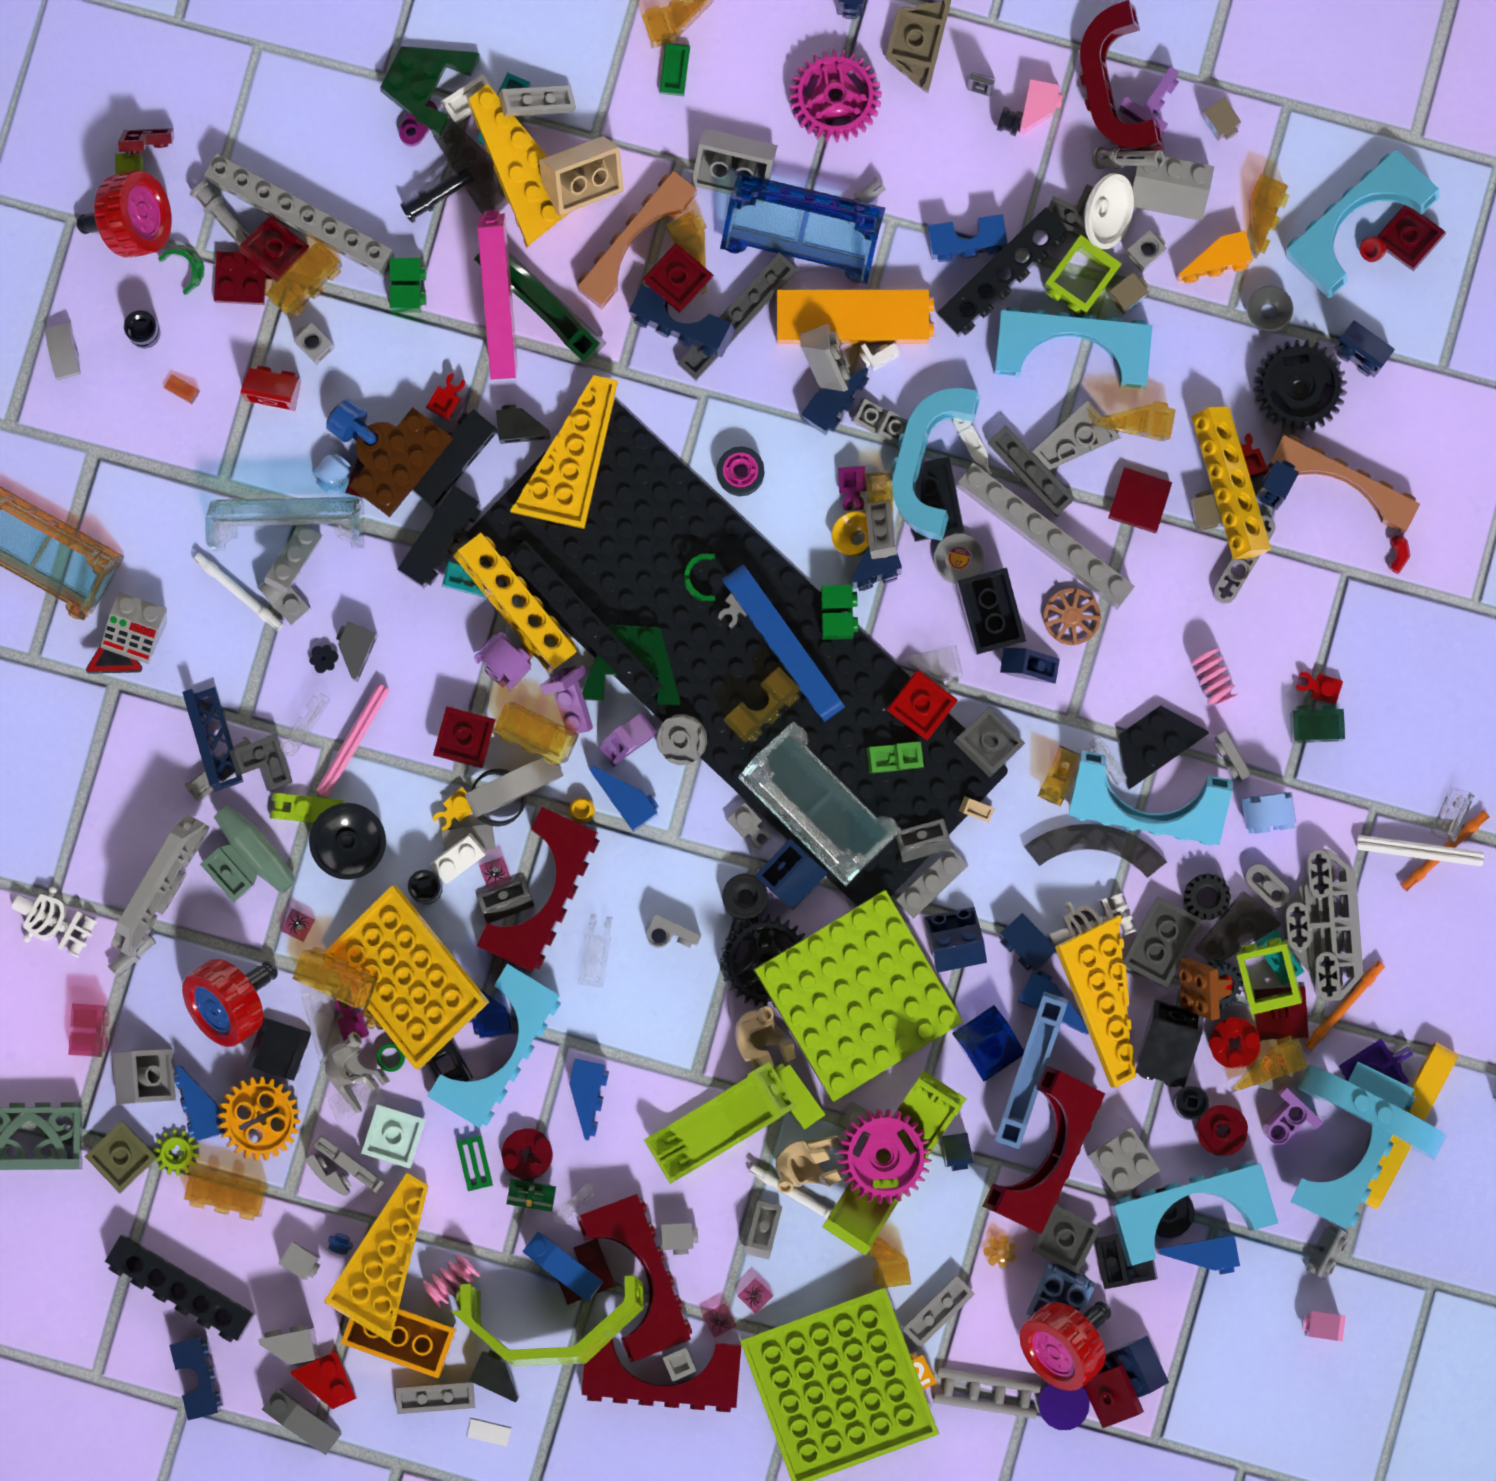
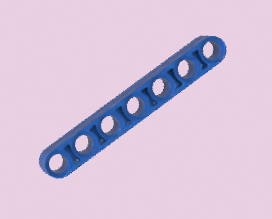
M742 564L725 576L722 581L822 721L826 722L844 709L845 706L747 568Z

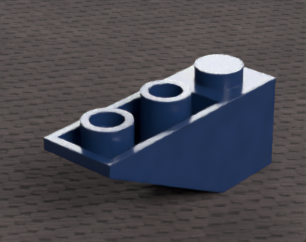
M865 367L852 374L851 379L848 380V390L844 392L825 388L816 393L802 412L801 420L825 436L829 430L834 432L841 422V419L838 417L842 411L848 412L856 400L853 398V395L857 389L862 391L870 379L867 377L869 369Z

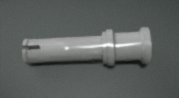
M1096 147L1092 153V163L1096 169L1112 167L1118 170L1124 166L1161 167L1165 160L1164 153L1160 150L1125 151L1121 147H1114L1112 149Z
M207 180L202 181L189 195L192 198L195 197L204 207L203 211L206 214L208 213V215L211 214L240 246L250 234L223 205V198L217 196L208 186L209 182Z

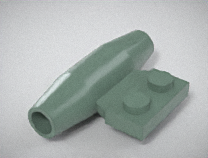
M230 804L226 805L214 816L215 821L230 844L218 847L200 865L233 902L238 901L254 886L257 876H260L281 894L297 881L281 854L251 821Z

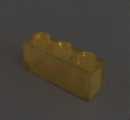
M318 240L265 295L288 319L293 315L297 317L305 309L306 306L304 304L310 298L315 299L323 291L322 286L328 280L333 281L341 273L340 268L342 264Z
M515 702L504 704L493 730L500 734L499 738L508 743L516 742L522 745V750L530 754L538 753L545 756L544 760L553 765L568 762L579 736L578 733Z
M313 947L312 950H302L292 978L293 980L354 1008L369 1006L378 978L371 976L368 969L349 966V961L340 957L332 958L327 955L328 952L318 947Z
M191 1169L184 1199L190 1201L189 1206L204 1209L206 1204L214 1206V1212L229 1215L230 1210L240 1212L239 1218L254 1221L255 1216L262 1217L269 1187Z

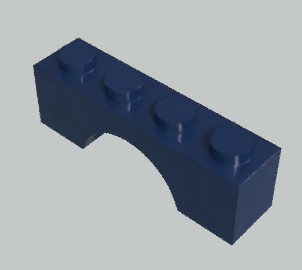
M644 285L641 286L629 309V313L636 325L642 328L650 326L656 329V333L666 338L673 336L678 339L677 341L686 347L694 345L709 357L717 355L722 358L735 333L732 323L708 314L698 322L690 324L675 321L669 316L668 303L651 288Z

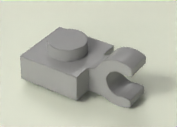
M852 1102L839 1125L845 1127L846 1131L851 1132L853 1129L849 1123L853 1122L858 1125V1115L866 1120V1111L868 1110ZM843 1133L839 1140H847V1136Z

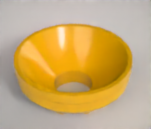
M848 512L842 515L833 526L831 533L833 545L845 556H862L869 547L867 517L863 512ZM864 533V542L860 545H854L852 541L854 535Z

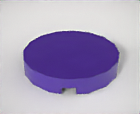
M1048 1383L1042 1389L1038 1398V1409L1042 1419L1049 1426L1057 1430H1071L1078 1427L1086 1420L1089 1413L1090 1400L1083 1387L1074 1391H1066Z

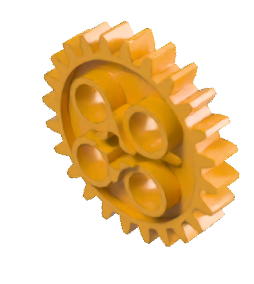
M251 1077L248 1079V1086L243 1080L238 1082L239 1089L232 1086L230 1088L232 1095H223L227 1104L221 1103L218 1106L224 1110V1113L216 1115L217 1118L223 1119V1123L219 1124L217 1128L225 1129V1132L220 1137H228L230 1139L226 1147L236 1146L234 1154L243 1151V1159H247L251 1154L253 1161L259 1160L260 1154L263 1160H268L270 1153L273 1157L279 1156L278 1149L283 1152L287 1150L285 1142L289 1144L294 1142L290 1134H297L299 1132L293 1127V1125L301 1123V1120L294 1118V1115L299 1113L300 1110L292 1109V1105L297 1101L288 1100L291 1091L281 1092L283 1084L274 1087V1079H270L265 1084L264 1077H260L256 1084L255 1079ZM261 1095L269 1099L268 1108H263L260 1105L259 1099ZM239 1106L244 1107L247 1112L245 1119H241L237 1115V1108ZM274 1108H278L277 1113L243 1130L239 1129L241 1124ZM273 1118L280 1122L278 1132L271 1128L270 1123ZM250 1129L256 1131L258 1135L255 1143L251 1142L248 1138Z

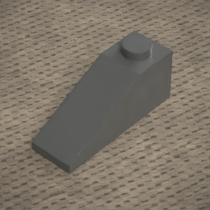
M277 1388L261 1409L324 1455L329 1452L341 1436L340 1432L282 1388Z

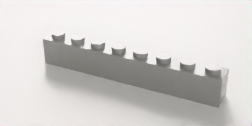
M972 463L958 481L957 488L1118 610L1135 586L975 463Z

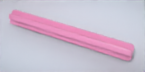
M382 684L376 685L316 789L319 795L325 798L330 796L386 699L389 689Z

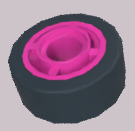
M743 446L733 447L726 451L719 459L717 478L721 487L729 494L738 497L748 496L757 491L762 485L765 475L764 463L759 454L754 450ZM737 466H744L747 468L748 473L744 477H737L733 471Z

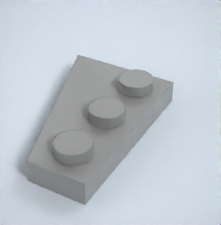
M1087 400L1031 452L1048 470H1051L1121 437Z

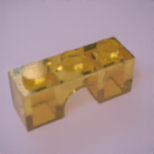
M780 667L760 684V687L769 697V703L763 710H750L741 702L723 719L724 723L744 744L748 740L753 743L763 733L760 729L767 722L772 725L781 716L779 711L785 705L791 707L800 698L797 695L800 692V688Z

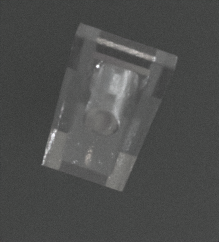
M957 645L906 657L907 665L916 670L918 669L937 683L944 682V685L958 683V678L963 677Z

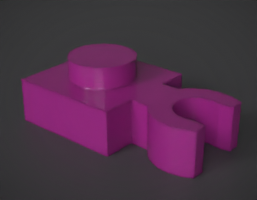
M865 466L838 468L839 493H846V497L843 500L844 511L852 510L853 501L855 502V510H863L864 500L860 497V492H866Z
M348 996L350 1004L347 1008H342L339 1000L335 1001L336 1009L343 1014V1018L337 1019L343 1040H347L351 1032H356L361 1039L370 1036L362 1012L354 1013L353 1011L355 1007L353 997Z

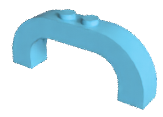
M948 388L931 394L914 409L908 420L905 433H901L898 440L900 452L898 457H894L891 471L894 472L892 479L894 501L906 524L915 532L931 539L943 541L949 516L946 510L927 506L916 497V484L928 439L934 427L944 420L959 418L971 422L975 421L981 399L979 392L976 390Z
M1312 1065L1307 1066L1296 1087L1297 1090L1317 1100L1333 1104L1409 1144L1412 1147L1411 1149L1433 1160L1436 1159L1447 1137L1440 1130L1405 1110L1332 1073Z

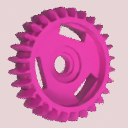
M833 49L831 57H828L826 52L822 51V59L819 60L814 54L813 64L805 60L806 70L801 67L798 68L797 71L801 77L793 76V82L797 85H791L790 91L796 94L790 95L789 100L796 103L792 104L790 109L791 111L798 110L794 115V119H803L800 122V127L803 128L808 125V135L814 130L817 131V140L824 134L826 142L829 141L830 136H834L836 143L839 142L840 136H843L845 141L848 142L850 133L857 138L858 129L864 133L866 132L865 123L873 125V119L870 116H878V111L873 107H881V102L875 100L882 97L881 91H875L880 88V82H872L876 79L877 74H868L871 70V65L869 64L863 68V58L855 62V53L846 58L845 50H843L839 57L836 55L835 49ZM849 71H853L865 85L866 89L860 93L848 77L847 73ZM817 75L819 80L811 98L803 96L811 76ZM831 89H840L843 97L839 101H832L828 96ZM851 118V123L846 125H826V120Z
M876 1109V1116H873L870 1111H866L867 1119L865 1120L862 1116L858 1115L857 1120L859 1124L850 1122L849 1125L853 1130L851 1132L843 1131L847 1136V1140L838 1141L844 1145V1149L836 1150L837 1153L843 1155V1158L836 1161L837 1163L844 1164V1168L840 1169L839 1173H847L848 1176L843 1182H853L849 1188L851 1191L857 1188L860 1189L857 1194L858 1197H863L867 1193L866 1200L869 1202L876 1196V1203L881 1204L883 1197H885L886 1202L892 1204V1196H895L896 1200L900 1202L902 1201L901 1193L910 1197L909 1188L919 1190L915 1182H925V1179L920 1175L921 1172L929 1173V1170L924 1167V1163L932 1162L931 1159L925 1158V1154L930 1153L932 1150L923 1146L929 1142V1139L920 1138L925 1131L923 1129L916 1131L915 1128L919 1123L915 1121L909 1124V1115H905L903 1119H900L901 1111H896L894 1117L892 1116L891 1109H886L885 1115L882 1114L881 1109ZM902 1129L913 1142L915 1151L909 1154L897 1135V1132ZM865 1131L869 1133V1136L857 1157L852 1154L861 1133ZM885 1148L888 1150L890 1158L886 1163L881 1164L876 1159V1153L879 1149ZM897 1178L898 1186L894 1188H873L874 1179Z

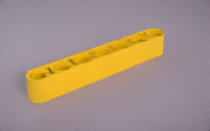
M1438 1042L1433 1044L1411 1085V1088L1414 1089L1412 1095L1416 1096L1410 1111L1404 1109L1406 1112L1423 1121L1426 1120L1457 1061L1458 1053ZM1393 1135L1390 1142L1394 1144L1388 1157L1382 1155L1379 1165L1383 1166L1377 1180L1371 1178L1367 1187L1371 1189V1192L1365 1204L1375 1210L1383 1202L1411 1148L1409 1144Z

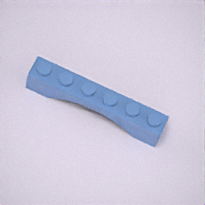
M1044 991L995 1142L1020 1149L1038 1094L1036 1087L1048 1064L1069 999Z

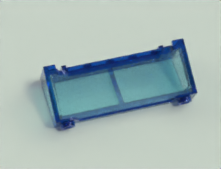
M738 172L729 201L720 249L737 254L745 251L747 246L769 252L781 253L782 255L844 269V274L850 281L867 284L886 208Z

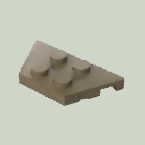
M943 0L930 4L927 2L916 7L897 9L885 60L925 93H929L952 0Z

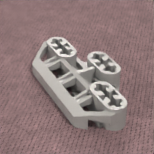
M186 814L178 825L176 824L171 830L120 917L110 944L111 946L132 958L136 956L158 916L155 912L163 915L182 885L187 873L181 870V867L185 869L190 864L209 830L208 825Z
M1330 849L1315 850L1307 855L1305 859L1306 877L1284 910L1283 920L1285 940H1288L1291 952L1314 978V990L1317 998L1328 1002L1342 1000L1364 975L1356 872ZM1316 855L1319 860L1324 862V864L1319 866V873L1326 871V876L1320 877V884L1326 887L1325 890L1321 891V894H1319L1318 890H1314V885L1318 884V876L1311 878V873H1317V865L1312 864V860L1316 858ZM1331 860L1344 870V872L1342 870L1339 872V882H1335L1334 864ZM1334 895H1346L1341 897L1342 917L1346 918H1338L1336 897H1333ZM1295 908H1297V912H1302V917L1298 918V926L1304 924L1305 929L1301 928L1298 930L1299 937L1304 938V942L1300 944V947L1297 946V943L1292 942V938L1297 935L1296 929L1290 931V926L1296 925L1295 917L1290 916V913ZM1336 931H1348L1343 933L1345 954H1339V933H1336ZM1324 957L1332 964V966L1327 968V975L1334 973V979H1328V986L1334 989L1333 992L1329 993V997L1326 992H1322V987L1326 986V978L1319 980V975H1325V967L1320 966V962L1324 961ZM1351 966V968H1346L1347 978L1351 979L1352 977V980L1343 989L1342 968L1339 969V967Z

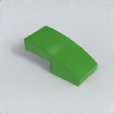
M921 742L866 748L869 774L924 767Z

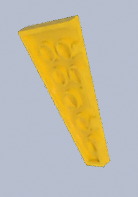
M596 375L592 376L574 409L565 420L558 435L554 438L531 479L511 508L510 513L585 529L618 380Z
M1116 915L1055 946L1111 1088H1116L1136 1078L1134 1049L1130 1044L1129 1029H1132L1131 1019H1128L1127 1006L1129 1005L1127 973L1122 957L1124 941L1120 936L1121 915Z

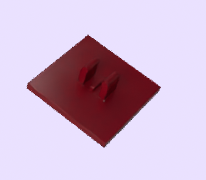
M1305 986L1299 987L1302 1003L1256 1014V1029L1261 1040L1309 1038ZM1291 987L1254 989L1255 999L1290 992L1292 989Z

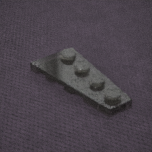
M449 118L440 138L433 135L435 142L455 173L467 167L472 174L474 181L464 187L481 214L484 215V211L499 210L500 212L508 202L494 170L491 156Z

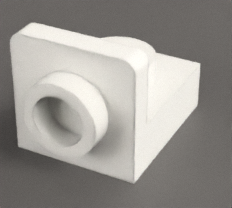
M864 343L860 346L861 354H859L863 365L866 368L870 366L874 372L899 357L900 351L895 343L890 346L886 343L878 347L874 351L875 355L872 356Z

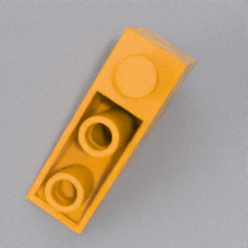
M1246 230L1224 235L1217 239L1178 274L1177 282L1184 281L1185 284L1199 281V277L1208 275L1209 278H1215L1223 275V271L1233 269V272H1239L1247 269L1248 265L1253 261Z

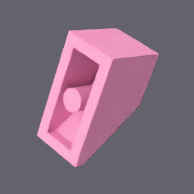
M1030 79L1019 134L1029 132L1052 117L1055 108L1060 109L1063 94L1059 93L1060 85Z
M1309 1310L1308 1315L1303 1317L1302 1330L1306 1331V1336L1343 1342L1346 1316Z

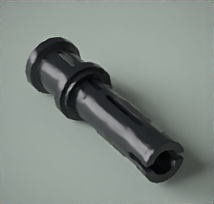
M465 167L427 192L425 190L418 192L417 197L407 203L402 202L400 206L409 221L413 223L416 221L415 218L426 211H433L437 203L473 182V176L468 168Z

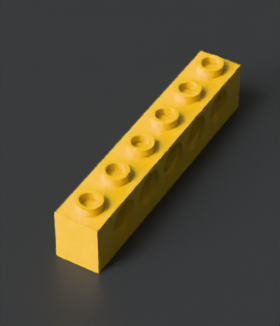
M1208 407L1192 415L1191 418L1233 559L1255 558L1271 550L1230 408Z
M482 533L478 534L461 547L453 557L550 675L577 652L574 641L568 635L565 636L561 632L559 623L553 616H548L543 609L544 606L537 596H532L527 590L528 586L523 578L516 576L511 570L510 562L496 552L493 541L487 536L484 537ZM479 559H488L491 567H483ZM496 578H503L506 581L507 587H499L496 583ZM512 598H519L523 603V607L514 606ZM528 617L536 618L539 626L532 627L528 623ZM544 637L552 638L555 646H547L544 642Z

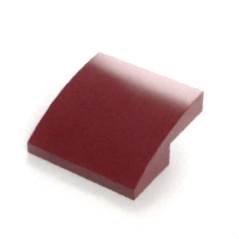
M1124 467L1108 519L1156 534L1172 482Z

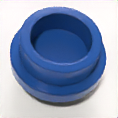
M336 1233L335 1236L332 1235L328 1238V1248L335 1253L347 1255L348 1251L353 1248V1243L347 1235Z

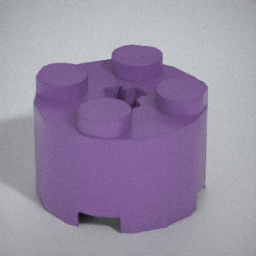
M500 631L497 635L494 634L473 658L477 664L481 661L483 662L486 669L484 672L501 687L506 685L508 691H511L531 670L532 663L529 661L530 656L520 647L516 650L511 646V640Z

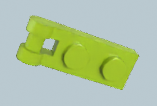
M272 793L271 801H274L273 810H270L269 818L314 823L324 810L333 805L344 803V800ZM284 802L291 803L290 812H283Z

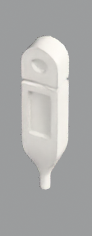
M953 418V425L973 462L991 475L992 473L988 465V453L973 425H971V421Z

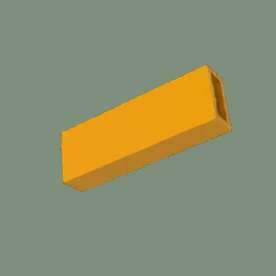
M777 290V344H801V333L829 324L832 332H837L841 344H929V337H934V322H929V312H934V297H929V290Z

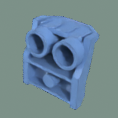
M1048 1263L1026 1314L1031 1316V1314L1033 1315L1044 1305L1053 1302L1069 1305L1083 1314L1096 1284L1080 1272L1077 1274L1059 1264Z

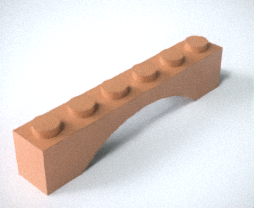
M675 171L670 175L665 174L657 184L659 189L654 195L651 193L647 195L641 204L643 208L638 214L634 212L625 223L627 225L622 233L617 232L609 242L611 247L606 253L601 251L593 262L596 265L590 272L586 270L578 279V291L601 310L618 291L620 265L634 239L655 222L669 216L682 214L697 196V189Z
M1284 435L1281 438L1268 464L1269 467H1272L1276 460L1279 462L1285 460L1296 466L1295 470L1299 472L1298 476L1317 474L1343 481L1368 500L1382 524L1402 534L1408 530L1420 506V503L1416 502V497L1406 492L1400 494L1394 491V487L1385 481L1380 480L1378 483L1370 479L1371 475L1361 469L1354 471L1348 468L1347 462L1339 458H1334L1333 460L1325 456V452L1315 446L1309 448L1303 445V441L1296 436L1289 435L1287 437Z

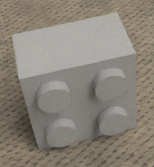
M1129 1127L1087 1155L1115 1199L1120 1198L1160 1171L1158 1165L1132 1127Z

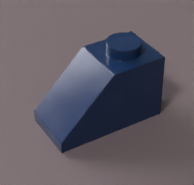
M1004 647L1000 673L1017 678L1056 684L1060 659L1026 648Z

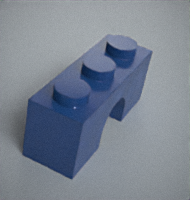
M1003 214L978 218V234L974 238L967 240L957 236L953 222L928 225L927 233L932 260L938 259V262H948L953 260L955 256L963 255L964 259L977 257L978 253L988 252V255L998 254L1008 244Z

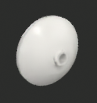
M1111 173L1104 176L1093 187L1086 202L1084 211L1085 232L1091 244L1097 248L1109 249L1118 244L1131 222L1134 208L1133 189L1129 180L1121 174Z

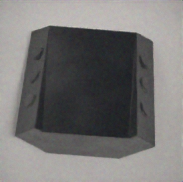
M263 1017V1023L257 1032L246 1066L294 1081L300 1071L301 1061L308 1047L311 1032Z

